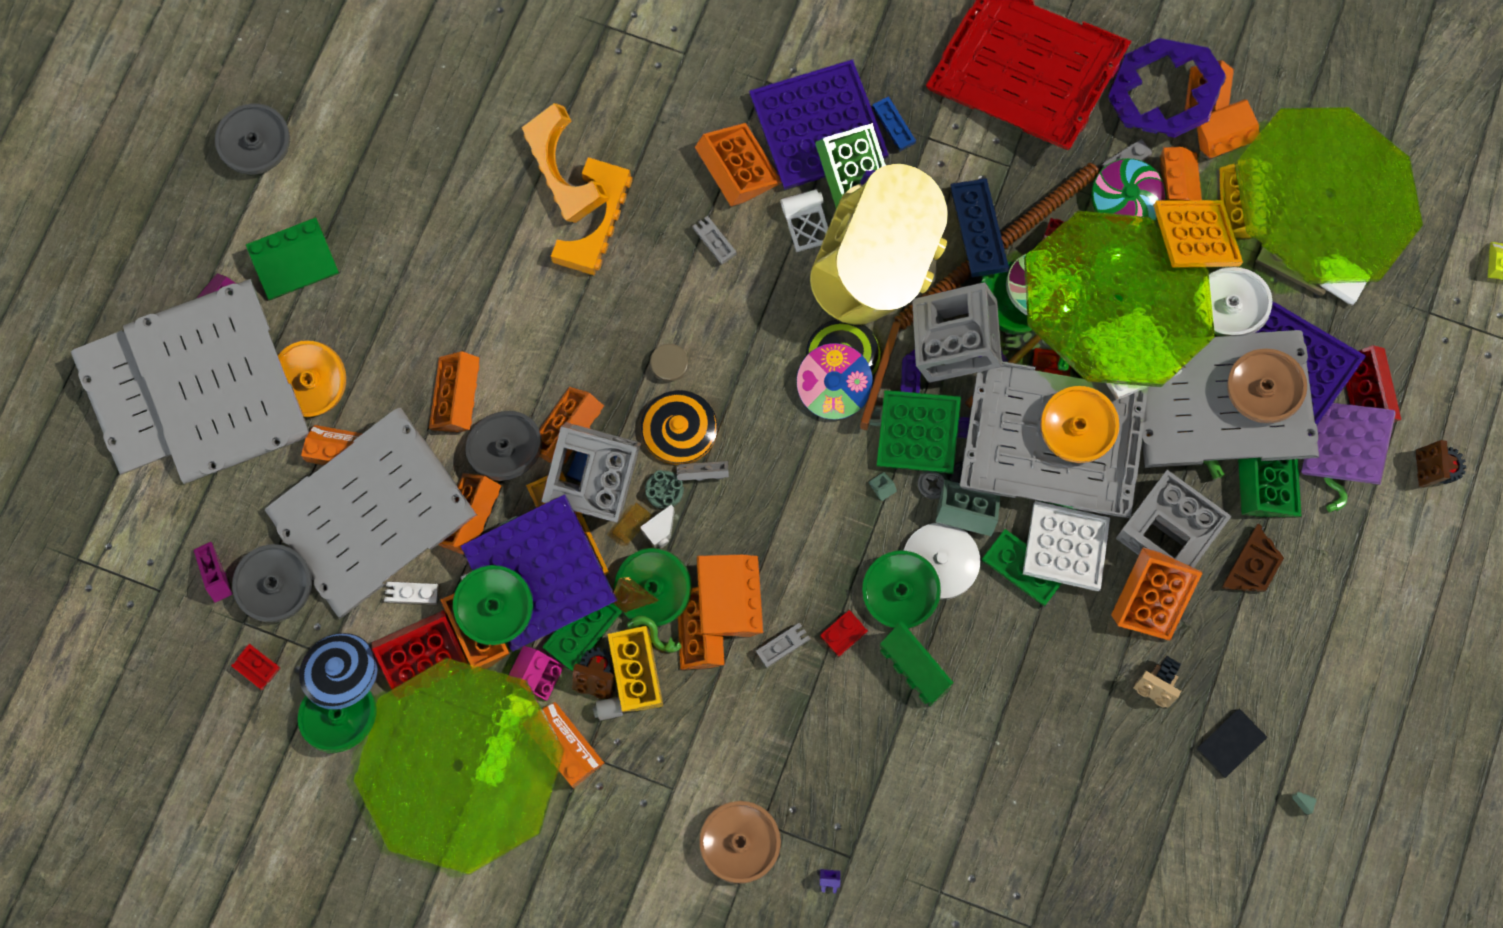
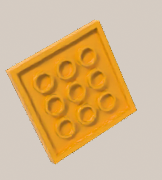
M1223 200L1155 201L1153 207L1172 268L1241 266L1243 260Z

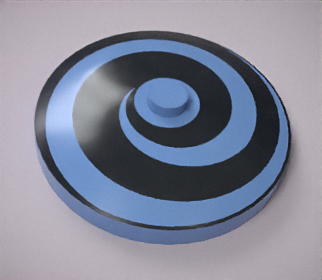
M349 633L327 636L314 644L304 656L299 670L300 686L304 694L317 706L325 709L346 708L361 700L373 686L378 671L377 658L370 645L359 636Z

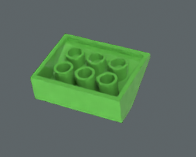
M872 124L829 136L815 142L836 209L842 196L849 189L860 184L866 170H878L885 166Z

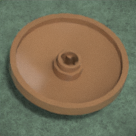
M1257 349L1244 354L1235 362L1228 377L1227 390L1232 404L1245 417L1260 423H1277L1290 418L1300 409L1307 394V379L1300 364L1288 354L1275 349Z
M734 801L718 807L706 819L701 830L700 850L705 864L716 876L731 883L742 884L760 879L774 866L780 852V833L775 820L765 809L751 802Z

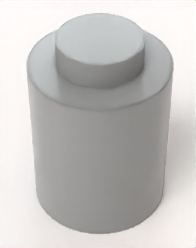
M619 696L596 701V706H593L595 718L599 717L600 721L623 716Z

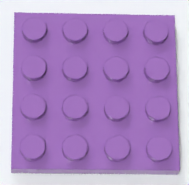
M1333 403L1317 426L1319 458L1304 459L1302 474L1380 485L1394 424L1395 410Z

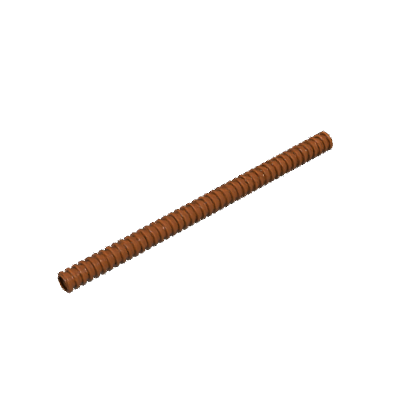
M1088 163L1087 166H1084L1078 173L1070 177V180L1065 181L1061 187H1058L1057 190H1054L1048 197H1045L1039 204L1031 208V211H1027L1026 214L1022 215V218L1020 217L1018 221H1015L1009 228H1006L1005 232L1002 231L1001 237L1004 249H1007L1013 242L1020 239L1022 235L1024 236L1026 232H1029L1030 228L1032 229L1035 225H1038L1039 222L1043 221V218L1048 217L1052 211H1055L1061 204L1063 205L1065 201H1068L1069 197H1073L1074 194L1082 190V187L1093 181L1099 174L1098 168L1094 164ZM966 260L965 263L958 266L957 270H953L952 273L948 274V277H944L943 280L939 281V284H935L934 287L930 288V291L926 292V295L923 294L921 297L960 287V284L965 283V280L967 281L971 277L968 261ZM913 303L908 306V309L905 308L903 312H900L899 316L896 315L894 317L896 322L901 323L900 328L903 330L907 329V326H911V322L914 323Z

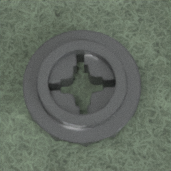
M924 471L918 479V489L923 497L931 500L939 499L944 480L948 479L944 473ZM938 479L936 484L938 488L933 487L928 490L930 485L928 481L933 482Z

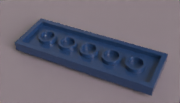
M987 178L950 184L971 277L1009 272V265Z

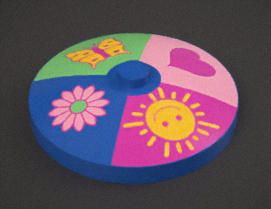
M825 344L812 350L802 361L797 373V390L803 404L814 414L826 419H844L860 411L867 403L873 386L872 371L867 360L857 350L844 344Z

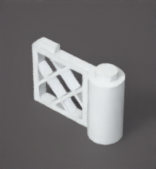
M812 190L781 199L782 210L786 217L796 252L821 246L823 240L820 241L814 238V235L818 229L825 232L826 235L829 228L821 207V203H824L822 193ZM819 212L821 219L818 225L808 220L811 214ZM799 218L804 221L800 230L792 225V219ZM806 223L815 227L812 236L802 231ZM800 234L809 238L807 245L799 247L797 239Z

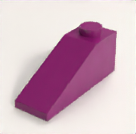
M209 542L194 549L205 589L213 601L216 603L233 595L230 583L213 543Z

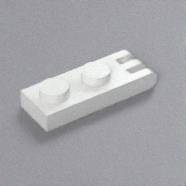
M386 582V587H393V590L387 589L385 594L393 596L385 597L384 602L437 605L438 584Z

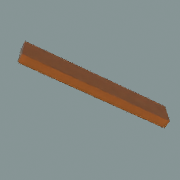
M896 321L893 322L861 419L860 427L866 431L900 332L901 323Z

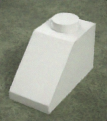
M672 504L640 527L641 532L653 548H663L669 543L675 513Z

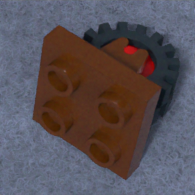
M1439 440L1416 449L1419 487H1428L1436 483L1448 484L1461 479L1462 475L1466 472L1463 470L1466 469V465H1463L1466 461L1461 459L1462 453L1457 454L1459 450H1453V447L1448 448L1447 441Z
M592 648L590 653L586 651L585 655L581 658L580 665L575 663L572 689L581 694L594 695L598 699L611 698L613 677L615 676L611 652L609 651L607 654V649L600 651V648H597V651H594Z

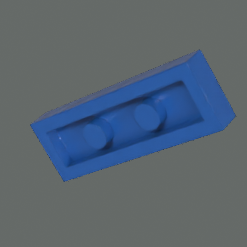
M889 96L873 104V110L899 152L916 144L914 136Z

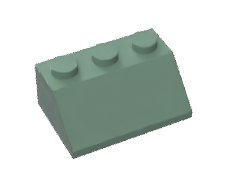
M944 480L935 522L992 536L999 517L1000 495L966 490L960 487V483Z

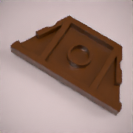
M1260 524L1255 526L1221 588L1265 592L1284 557L1275 548L1272 540L1265 535Z

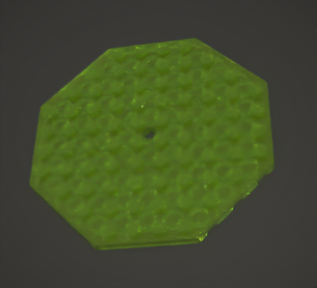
M1349 107L1280 108L1235 163L1246 233L1263 243L1262 246L1281 258L1283 260L1282 263L1293 272L1296 271L1303 276V280L1308 284L1379 282L1423 226L1410 157ZM1326 190L1334 195L1333 198H1329L1326 195Z
M1077 211L1069 220L1060 225L1050 236H1047L1024 257L1028 326L1088 382L1163 387L1215 338L1209 271L1205 267L1172 268L1161 230L1150 217ZM1114 295H1120L1123 301L1120 302Z
M446 658L378 698L376 719L369 732L366 745L363 747L359 760L360 765L355 773L354 782L390 852L471 875L541 833L564 749L527 680ZM457 760L463 761L461 771L454 769V763Z

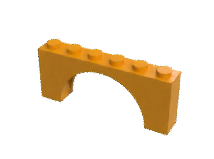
M554 103L524 125L522 130L525 140L532 148L533 156L539 163L540 171L546 177V184L552 190L554 200L561 209L562 217L566 221L577 223L608 201L609 197L602 183L591 181L588 184L573 187L560 175L556 164V146L562 131L572 121L565 107Z
M588 157L582 171L583 181L602 183L609 197V200L606 201L605 217L597 230L583 239L575 241L557 239L551 259L552 263L595 276L596 271L601 268L602 254L607 252L608 238L613 236L615 229L613 224L620 217L621 210L619 208L621 204L625 203L627 196L625 192L627 188L631 187L633 177H631L629 169Z

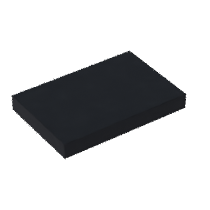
M1239 708L1196 749L1226 778L1268 737Z

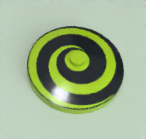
M835 319L824 323L811 335L806 347V356L812 350L825 344H844L862 354L871 368L873 378L876 376L881 361V348L875 334L864 324L853 325Z

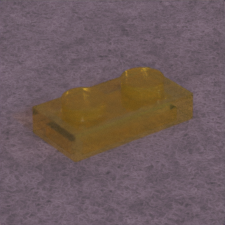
M636 503L612 533L629 545L641 530L640 527L650 519L652 514Z

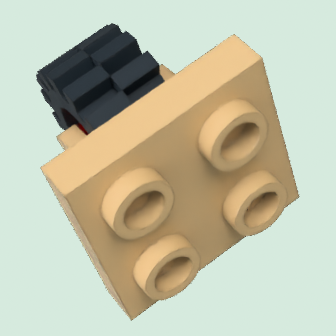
M1166 656L1160 666L1156 665L1152 673L1145 671L1136 681L1133 688L1141 696L1153 699L1158 706L1168 708L1181 693L1180 690L1173 687L1178 678L1176 674L1181 663Z

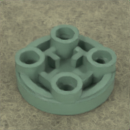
M658 470L648 479L645 493L648 501L654 507L666 509L671 504L675 507L681 501L684 487L682 480H678L675 473Z

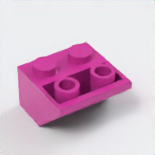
M523 645L506 681L521 690L547 701L564 665L537 649Z

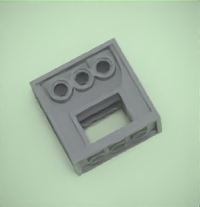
M985 282L912 300L916 367L929 383L1002 367L997 299ZM969 313V317L947 322L943 321L945 318Z
M566 422L561 426L542 502L548 503L566 494L573 511L618 522L622 517L641 442ZM567 449L588 454L580 485L559 480ZM613 457H620L621 462H616ZM609 474L614 475L616 477V481H612L609 478ZM604 493L609 494L611 499H606Z
M1167 470L1116 539L1137 555L1140 554L1142 548H1147L1173 558L1143 536L1149 526L1153 524L1183 546L1173 559L1194 568L1229 521L1231 515Z

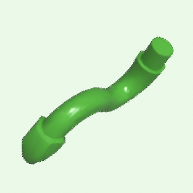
M1324 477L1327 485L1340 494V498L1327 505L1326 508L1328 512L1338 511L1345 507L1347 503L1346 489L1334 481L1333 478Z
M637 616L627 622L629 629L641 625L648 626L651 642L659 650L673 653L682 647L679 642L674 643L672 637H670L667 643L661 642L658 638L656 624L646 616Z

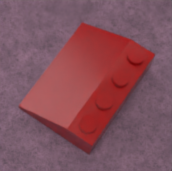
M444 610L372 642V650L396 700L469 668Z

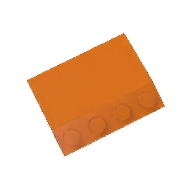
M746 123L703 134L695 146V149L730 206L747 202L781 184L779 175Z
M1142 548L1111 616L1117 626L1170 641L1200 580L1202 572L1165 554Z
M697 556L701 634L752 637L763 633L758 556Z

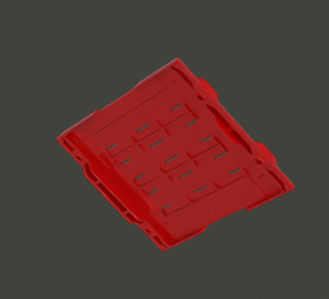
M976 0L949 42L940 63L926 87L938 95L973 110H980L1021 128L1023 132L1065 150H1070L1077 136L1088 123L1089 115L1109 80L1116 74L1120 61L1132 41L1083 21L1082 24H1079L1036 6L1033 0Z

